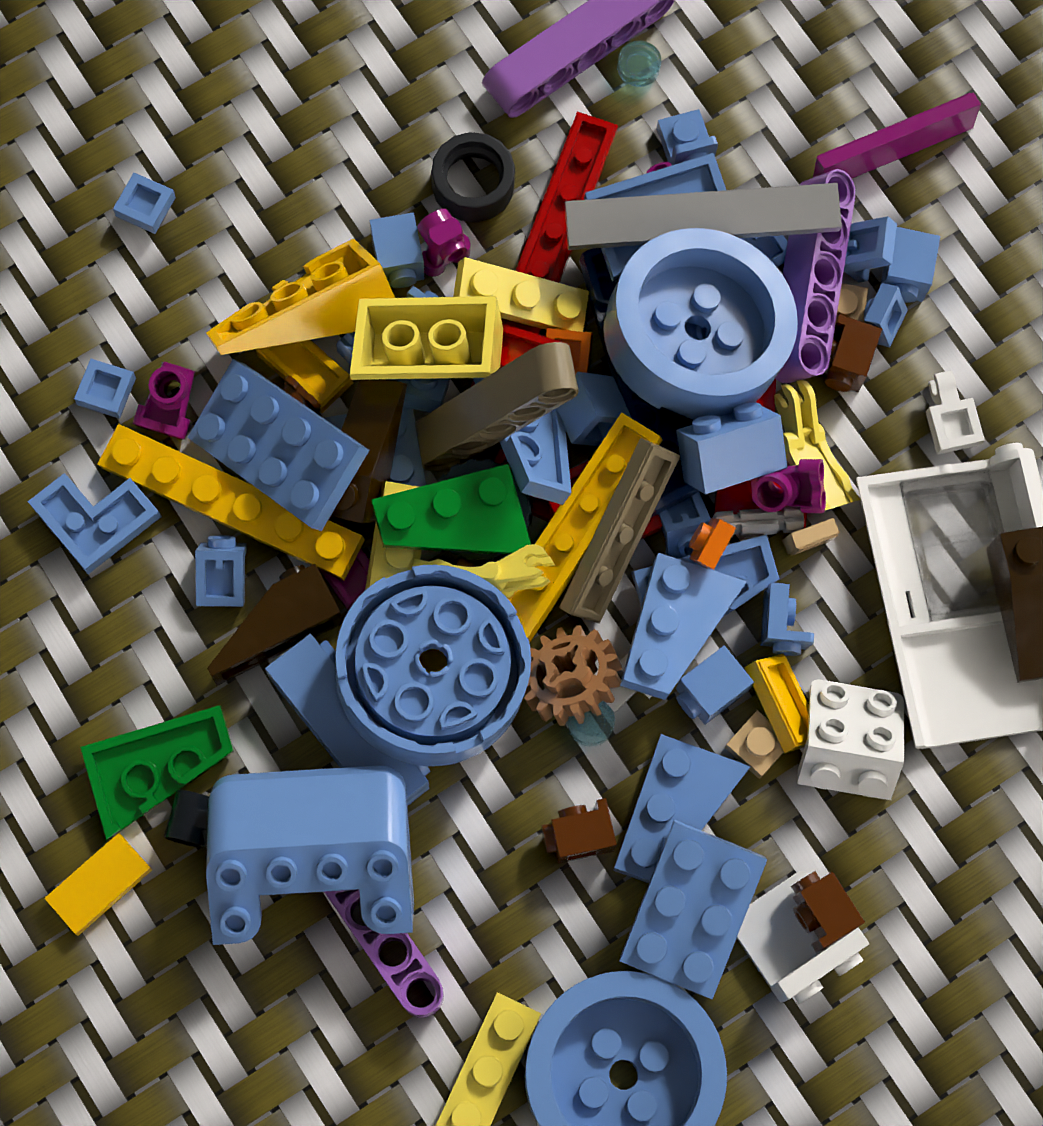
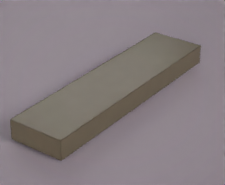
M640 438L561 602L560 609L568 614L592 622H601L680 455Z

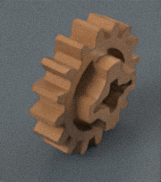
M576 625L572 635H566L563 628L560 627L557 628L556 639L551 641L543 635L540 637L543 647L540 650L530 648L532 662L524 699L532 711L537 710L545 722L554 715L558 724L565 726L569 716H574L578 724H583L584 713L591 711L598 717L601 715V710L598 706L601 701L607 703L614 702L615 698L610 688L621 687V679L617 672L622 670V665L609 639L603 641L597 630L594 629L586 636L582 627ZM597 660L599 663V669L595 665V662Z

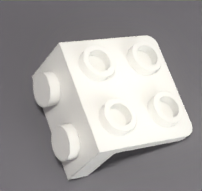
M820 679L812 681L809 690L807 741L798 767L797 784L891 800L904 764L903 697L898 693Z
M806 871L795 873L751 903L737 936V940L780 1003L791 999L793 996L799 1004L824 988L818 979L834 969L838 976H841L862 962L863 958L858 952L870 944L858 927L817 953L815 952L811 944L819 940L814 931L808 934L800 925L793 911L797 904L793 899L796 894L791 886L809 875Z

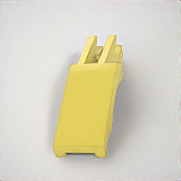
M805 380L797 381L799 389L804 395L803 401L792 385H781L789 405H787L780 393L775 394L774 399L785 429V433H783L785 452L790 466L798 465L800 459H823L824 489L826 492L825 511L861 500L852 488L849 476L837 463L829 449L824 428L818 423L816 398L812 386Z
M536 544L526 545L497 562H488L479 567L457 566L441 559L428 562L413 557L414 566L445 565L474 573L494 585L507 598L511 597L517 590L544 587L551 581L540 576L544 572L535 567L540 565L544 567L556 566L544 548Z

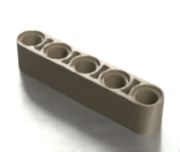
M562 342L536 346L419 419L415 423L423 469L426 471H443L451 469L456 464L461 465L466 460L473 458L576 397L579 390L570 346Z

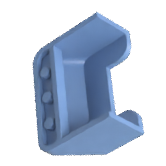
M364 766L233 774L219 779L214 784L209 796L206 879L213 945L243 943L252 939L257 934L262 920L260 895L359 889L362 919L371 930L380 934L413 933L414 893L405 780L402 775L389 766Z

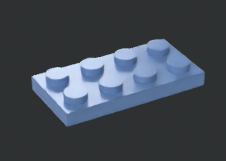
M232 359L187 437L309 527L319 531L323 530L369 452V449L246 364Z

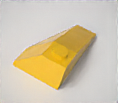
M353 238L305 264L303 267L306 274L295 282L288 283V281L282 280L272 287L273 293L270 299L263 304L254 302L245 305L210 329L206 334L219 354L224 355L355 332L359 299L395 298L381 264Z

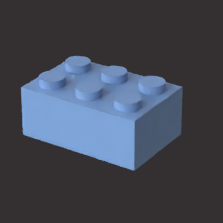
M674 820L620 955V962L713 999L766 865V857Z

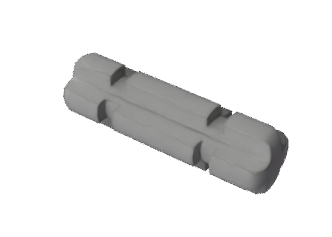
M785 506L781 511L767 512L758 508L739 510L737 514H733V511L716 512L713 518L721 519L736 527L733 535L739 533L740 537L777 534L779 530H783V533H793L804 527V514L801 512L800 507Z

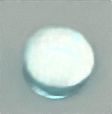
M633 41L626 44L621 49L618 57L617 69L619 76L627 84L636 87H643L653 83L660 73L662 62L660 52L653 44L646 41Z
M604 701L598 704L601 715L597 717L591 711L584 713L583 724H578L574 716H569L567 721L568 731L579 744L593 747L603 744L610 738L615 726V715L613 710Z

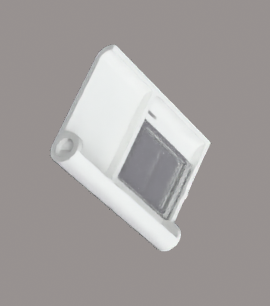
M1010 443L995 449L996 455L986 460L945 464L856 478L914 745L917 749L1043 731V679L1017 683L986 548L999 533L1043 526V488L1034 451L1029 448H1023L1022 443ZM906 593L908 594V599H909L910 608H911V612H912V617H913V618H911V614H910V610H909V605H908Z

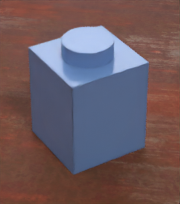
M414 213L370 220L375 259L381 264L389 285L393 288H406L415 284L416 281L424 280V261Z
M897 227L892 265L883 267L880 286L882 283L898 286L905 303L922 302L932 286L940 236Z
M577 372L578 395L559 406L557 411L572 444L599 447L621 412L630 418L631 415L613 376Z
M724 645L679 680L676 687L679 695L676 699L690 718L695 719L698 716L706 725L745 695L752 687L754 681Z

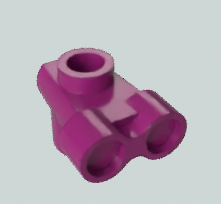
M447 209L436 210L420 221L417 230L427 244L426 250L422 252L424 273L431 277L439 276L444 272L448 264L458 263L465 257L469 258L470 239L463 234L461 224L458 220L452 218Z
M162 362L161 367L154 371L149 379L150 393L145 405L138 404L132 424L185 440L191 421L185 417L195 371L168 362ZM174 382L180 383L179 392L174 397L169 398L167 395L168 386Z
M800 459L798 465L787 466L788 468L751 479L752 500L764 511L777 512L785 506L800 507L802 513L825 512L826 492L824 489L823 459ZM773 482H776L782 488L776 487Z

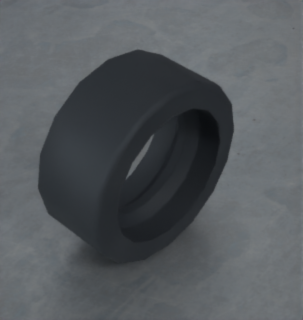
M468 132L452 137L441 145L433 158L431 183L435 200L442 209H447L452 217L460 221L477 223L494 218L505 210L513 197L515 165L511 153L501 141L488 134ZM470 157L485 159L497 168L499 183L496 189L486 196L478 198L463 197L452 191L449 187L447 180L449 168L462 159Z

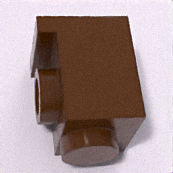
M839 314L835 323L829 368L824 380L828 387L841 392H849L851 390L859 392L867 377L882 328Z
M606 798L596 800L593 811L587 812L586 805L568 807L558 811L559 818L551 819V823L541 825L546 852H555L558 864L614 852L617 846Z
M816 871L791 886L796 894L793 899L797 906L793 908L797 920L808 934L814 931L819 939L811 944L816 953L865 923L833 871L821 879Z

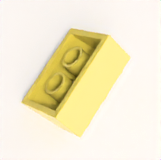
M497 296L359 299L350 367L351 380L488 377L496 372L501 364L503 325Z

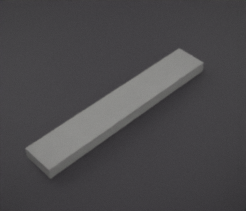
M838 183L565 201L564 205L568 250L644 245L664 233L687 228L712 229L738 238L838 232L842 228Z

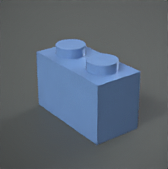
M743 403L734 407V412L722 416H701L694 419L692 425L676 430L684 482L704 494L788 468L781 415L763 407L760 403Z

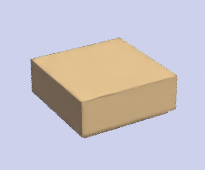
M831 518L793 532L785 537L782 542L787 555L793 556L830 542L840 532L835 519Z

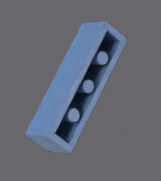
M310 633L265 668L269 679L340 768L389 766L397 770L405 780L408 806L429 789V781L425 776L431 772L428 766L413 765L393 759L372 747L357 733L347 719L338 698L335 683L336 651L327 640L319 645Z

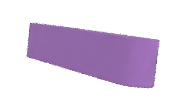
M588 0L495 64L484 76L482 85L510 118L518 117L656 22L671 8L674 0Z
M835 169L803 181L800 184L838 183L842 228L838 232L789 235L782 275L794 297L798 325L793 350L775 378L781 383L788 384L823 374L829 365L855 202L854 182L844 170Z
M359 889L324 891L402 1007L410 1015L417 1018H427L434 1015L441 1008L444 1000L443 987L439 978L408 933L380 934L371 930L368 926L356 924L353 921L352 913L354 908L360 903ZM390 941H399L407 947L405 961L395 967L387 966L380 960L382 947ZM418 981L429 982L436 990L434 1001L424 1008L415 1007L408 1001L409 988Z

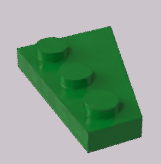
M509 464L371 500L383 548L512 554L526 545H531Z
M220 705L80 747L106 840L114 837L171 797L177 790H181L234 752Z

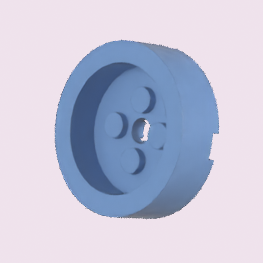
M687 228L659 235L641 246L632 255L624 267L610 297L604 319V338L611 362L622 380L633 392L658 409L664 406L674 411L686 413V418L696 419L707 415L722 416L734 412V407L738 405L756 402L767 391L788 360L796 340L798 318L794 297L788 283L775 264L760 250L750 243L725 232L705 228ZM688 322L689 324H696L701 328L706 327V339L696 340L691 338L685 331V324Z
M445 565L413 566L412 570L397 573L388 578L383 577L367 588L354 602L342 623L337 640L335 658V683L338 698L347 719L357 733L379 752L398 761L419 766L455 764L480 754L494 744L513 722L528 686L531 670L529 639L526 637L523 626L516 615L517 611L512 603L494 585L478 575ZM436 649L445 655L447 666L440 671L428 673L421 665L419 657L426 650Z
M618 971L599 974L565 991L553 1002L539 1021L532 1035L525 1061V1090L530 1110L538 1126H715L722 1110L727 1087V1067L723 1045L713 1022L705 1010L687 992L675 984L641 972ZM620 1060L629 1061L637 1071V1081L633 1087L627 1090L616 1088L609 1078L611 1066Z

